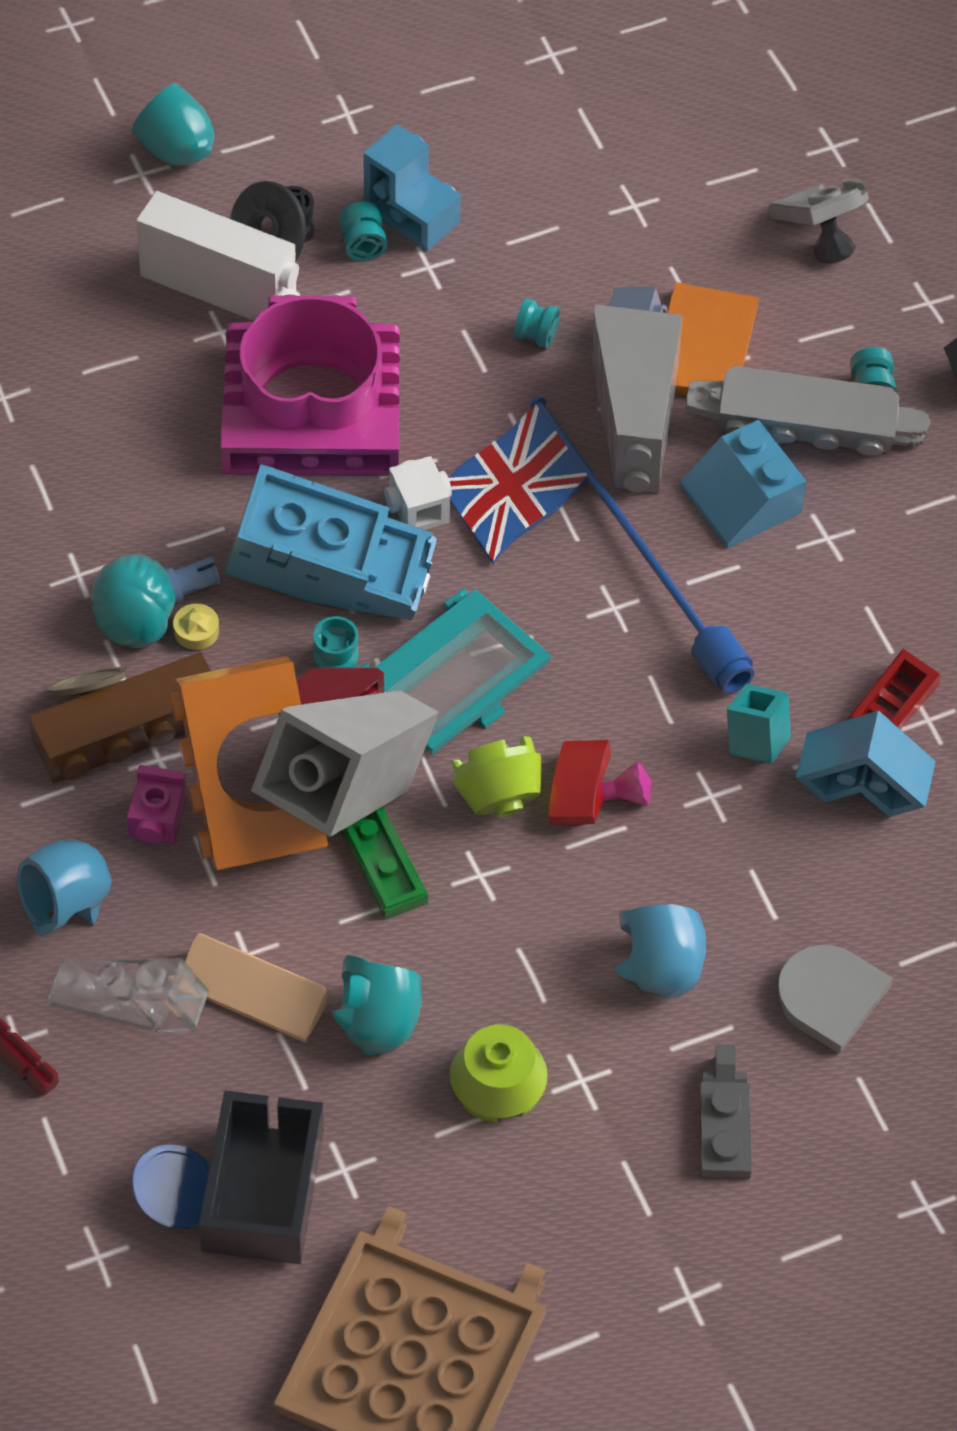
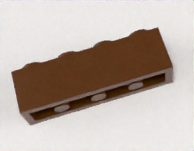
M198 652L29 715L32 742L52 783L54 784L65 779H76L84 775L88 770L109 762H121L133 753L152 746L166 745L174 738L186 734L183 720L175 721L170 693L177 692L175 679L211 672L202 653Z

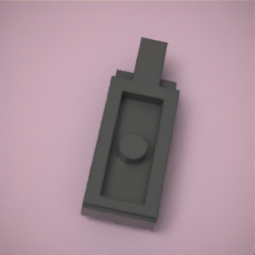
M716 1045L714 1072L703 1071L699 1090L700 1177L750 1179L752 1172L750 1083H747V1073L736 1072L735 1046Z

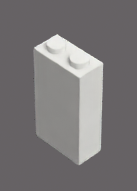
M156 191L136 220L140 275L144 278L253 321L259 313L268 308L269 296L288 294L300 296V293L296 291L299 265L296 264L295 244L159 191Z

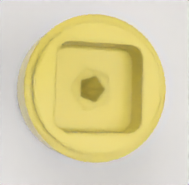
M189 604L182 607L174 616V636L181 646L191 650H201L211 646L219 636V619L216 612L209 606Z

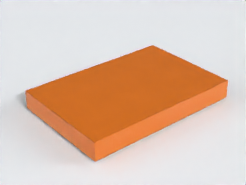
M675 282L668 313L682 315L680 359L675 385L676 395L687 396L690 381H723L726 371L734 366L744 367L758 309L759 297Z

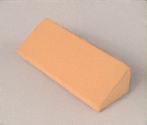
M198 933L195 937L176 982V987L304 1043H306L327 1006V989L323 985L202 933Z

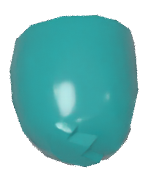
M178 83L165 87L153 97L141 110L131 130L141 145L154 157L172 166L194 165L201 159L208 157L212 152V144L215 139L214 128L205 109Z
M347 955L343 959L341 975L344 986L342 1007L332 1011L336 1022L344 1028L349 1041L361 1048L363 1054L381 1055L390 1053L411 1038L419 1019L423 998L421 975L415 971L400 967L371 963L364 957Z

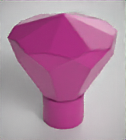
M640 761L628 767L615 780L602 782L605 796L604 801L620 798L642 806L650 804L652 780Z

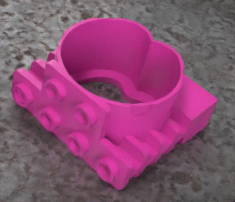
M293 294L269 296L268 308L259 313L253 322L228 324L226 326L224 404L222 405L221 428L222 474L257 475L260 464L292 475L389 476V468L399 465V327L382 323L370 324L366 316L356 309V298L354 296H297ZM302 365L332 367L348 375L359 387L345 397L333 399L320 397L312 392L299 397L282 398L272 395L265 390L268 383L278 374Z

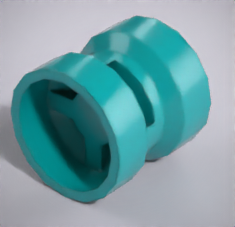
M362 201L352 203L341 211L339 221L341 231L345 235L344 246L348 257L362 262L380 257L387 249L385 232L381 228L382 216L378 206L372 202Z
M868 347L853 354L850 359L851 375L855 379L853 382L891 387L897 393L896 381L892 376L894 371L893 357L888 350L880 347Z
M333 616L321 620L315 626L313 631V661L315 668H357L359 663L358 629L353 622L344 617Z

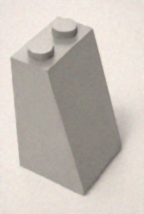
M595 304L592 368L615 488L627 489L636 493H659L679 367L682 315Z
M401 690L285 707L281 709L251 791L331 837L409 791L439 712Z

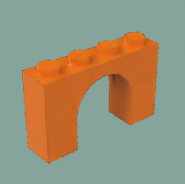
M287 656L175 679L177 692L170 693V702L175 721L183 720L186 738L179 739V747L184 767L192 766L195 784L188 786V793L193 813L201 812L204 830L197 831L202 859L210 858L215 869L222 870L327 847L328 843L325 833L273 803L251 804L231 797L223 790L217 775L219 749L226 736L236 726L253 718L280 713L281 709L285 707L301 705L293 661Z

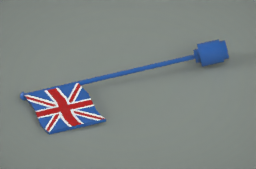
M535 396L530 402L531 409L506 434L464 462L449 477L452 490L450 503L493 565L516 539L556 512L588 480L698 631L691 654L716 688L722 689L725 693L732 694L740 691L745 684H749L755 675L752 668L753 661L734 634L726 626H709L707 628L704 626L545 406L546 399L544 397Z

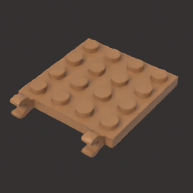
M388 1206L375 1235L359 1231L274 1402V1412L318 1431H492L545 1317L546 1306L536 1302L545 1285L543 1278L546 1270L527 1263L514 1292H509L398 1246L407 1228V1224L404 1223L407 1213Z

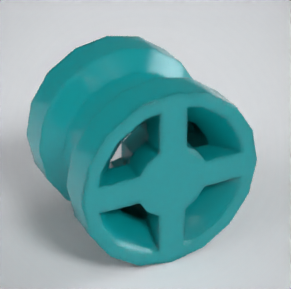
M526 298L519 309L515 321L513 338L520 341L531 339L536 341L539 347L548 349L558 328L560 308L552 305L544 308L538 306L535 300Z

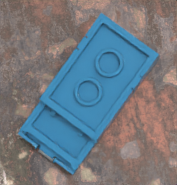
M260 464L243 511L224 574L307 602L412 621L421 597L426 594L431 577L428 572L432 566L431 558L437 538L432 536L433 533L388 518L389 507L313 482L311 485L312 481L298 476H295L293 479L294 475Z

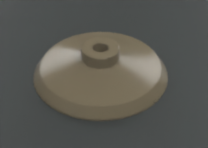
M109 667L77 674L49 685L46 689L54 696H83L122 680L125 677L127 667Z

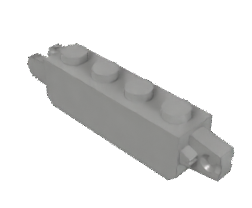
M734 366L726 371L723 381H690L686 400V412L717 420L716 429L725 430L727 434L759 420L777 443L788 444L797 440L811 442L815 447L826 450L838 447L854 448L857 452L868 456L890 453L892 445L918 447V445L923 444L924 439L928 435V428L932 424L929 414H926L925 411L900 407V397L891 387Z

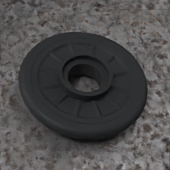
M259 181L248 186L236 199L230 219L262 231V222L265 217H269L274 227L272 236L295 244V260H297L302 252L306 237V222L299 201L288 188L277 182Z

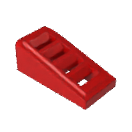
M902 649L848 716V720L866 715L870 710L872 712L879 711L896 727L901 729L939 686L940 673L905 649ZM905 675L919 686L914 690L899 680V678ZM893 686L908 697L907 701L904 703L888 690ZM882 698L899 711L894 716L878 705L877 702Z

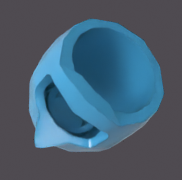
M60 840L42 846L19 863L16 876L18 893L23 908L33 925L34 931L40 936L56 932L75 913H78L93 926L99 915L100 904L107 897L112 884V878L104 857L94 847L78 840ZM54 911L52 919H50L48 913Z
M672 904L621 910L619 913L620 929L632 937L633 947L629 958L614 970L622 978L636 983L640 990L661 995L663 999L680 997L692 990L699 981L706 955V932L699 912L690 907Z

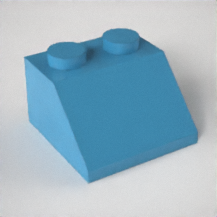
M756 420L722 436L681 480L680 487L726 548H730L801 514L807 481L762 423Z

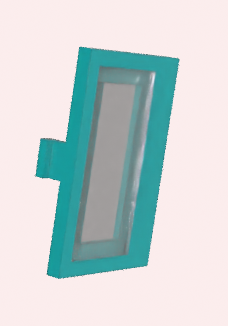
M465 588L459 590L443 603L444 608L448 611L374 667L384 672V693L401 690L439 712L425 750L431 755L435 754L476 720L484 729L488 728L505 714V709L501 707L502 700L551 661V655L476 589L470 594ZM365 663V664L362 665L360 668H371V667L369 666V664Z

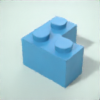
M396 124L363 153V201L372 202L378 206L381 211L382 222L426 251H429L460 223L461 194L450 184L443 183L429 174V144L425 143L419 135L410 133Z
M876 711L807 732L796 779L824 803L862 793L888 817L926 807L936 761L881 712Z

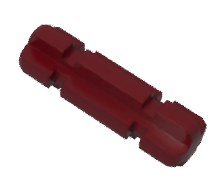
M0 1018V1058L23 1080L28 1079V1085L37 1094H48L59 1083L57 1071L47 1062L42 1063L40 1061L42 1057L16 1032L11 1033V1027Z

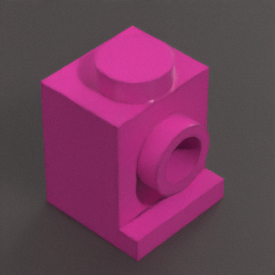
M139 765L137 781L127 815L129 837H135L151 844L160 842L175 844L187 799L185 772Z

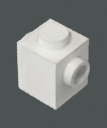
M432 456L419 460H408L398 466L389 468V487L384 488V495L391 513L397 512L402 523L423 530L449 523L450 496L452 495L450 481L445 471H438Z

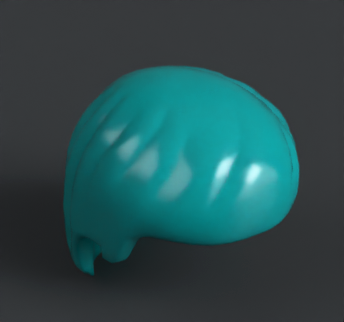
M140 554L122 555L104 565L96 575L90 595L92 612L100 630L113 642L130 648H145L156 643L165 634L169 615L175 605L176 591L166 569L158 561Z

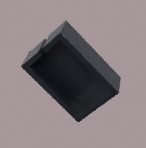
M224 1090L199 1222L201 1252L301 1265L324 1132L323 1103L279 1097L277 1104L278 1129L269 1128V1096Z

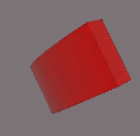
M609 740L563 742L551 789L548 813L550 825L567 824L578 827L596 823L605 798L602 780L611 758Z

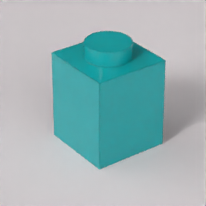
M751 684L744 685L727 708L730 754L750 758L753 761H763L771 764L774 762L791 738L789 694L787 692Z

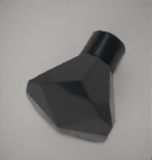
M836 217L821 222V234L815 245V257L824 263H836L850 257L854 252L855 245L852 239L838 227Z

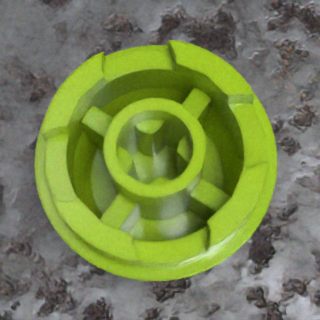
M523 736L519 739L521 746L511 748L505 743V740L492 742L467 751L470 761L466 763L461 762L460 759L451 761L455 775L452 783L475 815L496 813L497 817L513 815L524 809L523 804L540 796L542 755L535 751L531 737Z
M503 1024L489 1025L475 1032L455 1053L450 1066L451 1086L464 1109L478 1119L493 1123L499 1122V1118L513 1117L521 1113L526 1115L543 1095L548 1079L545 1060L528 1036L515 1027Z

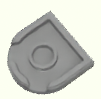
M859 179L842 180V188H824L823 184H819L773 201L768 205L771 219L816 225L866 203L869 196L865 182Z
M815 945L798 951L785 963L779 976L778 996L785 1017L795 1027L840 1054L890 989L893 977L846 949L832 945Z

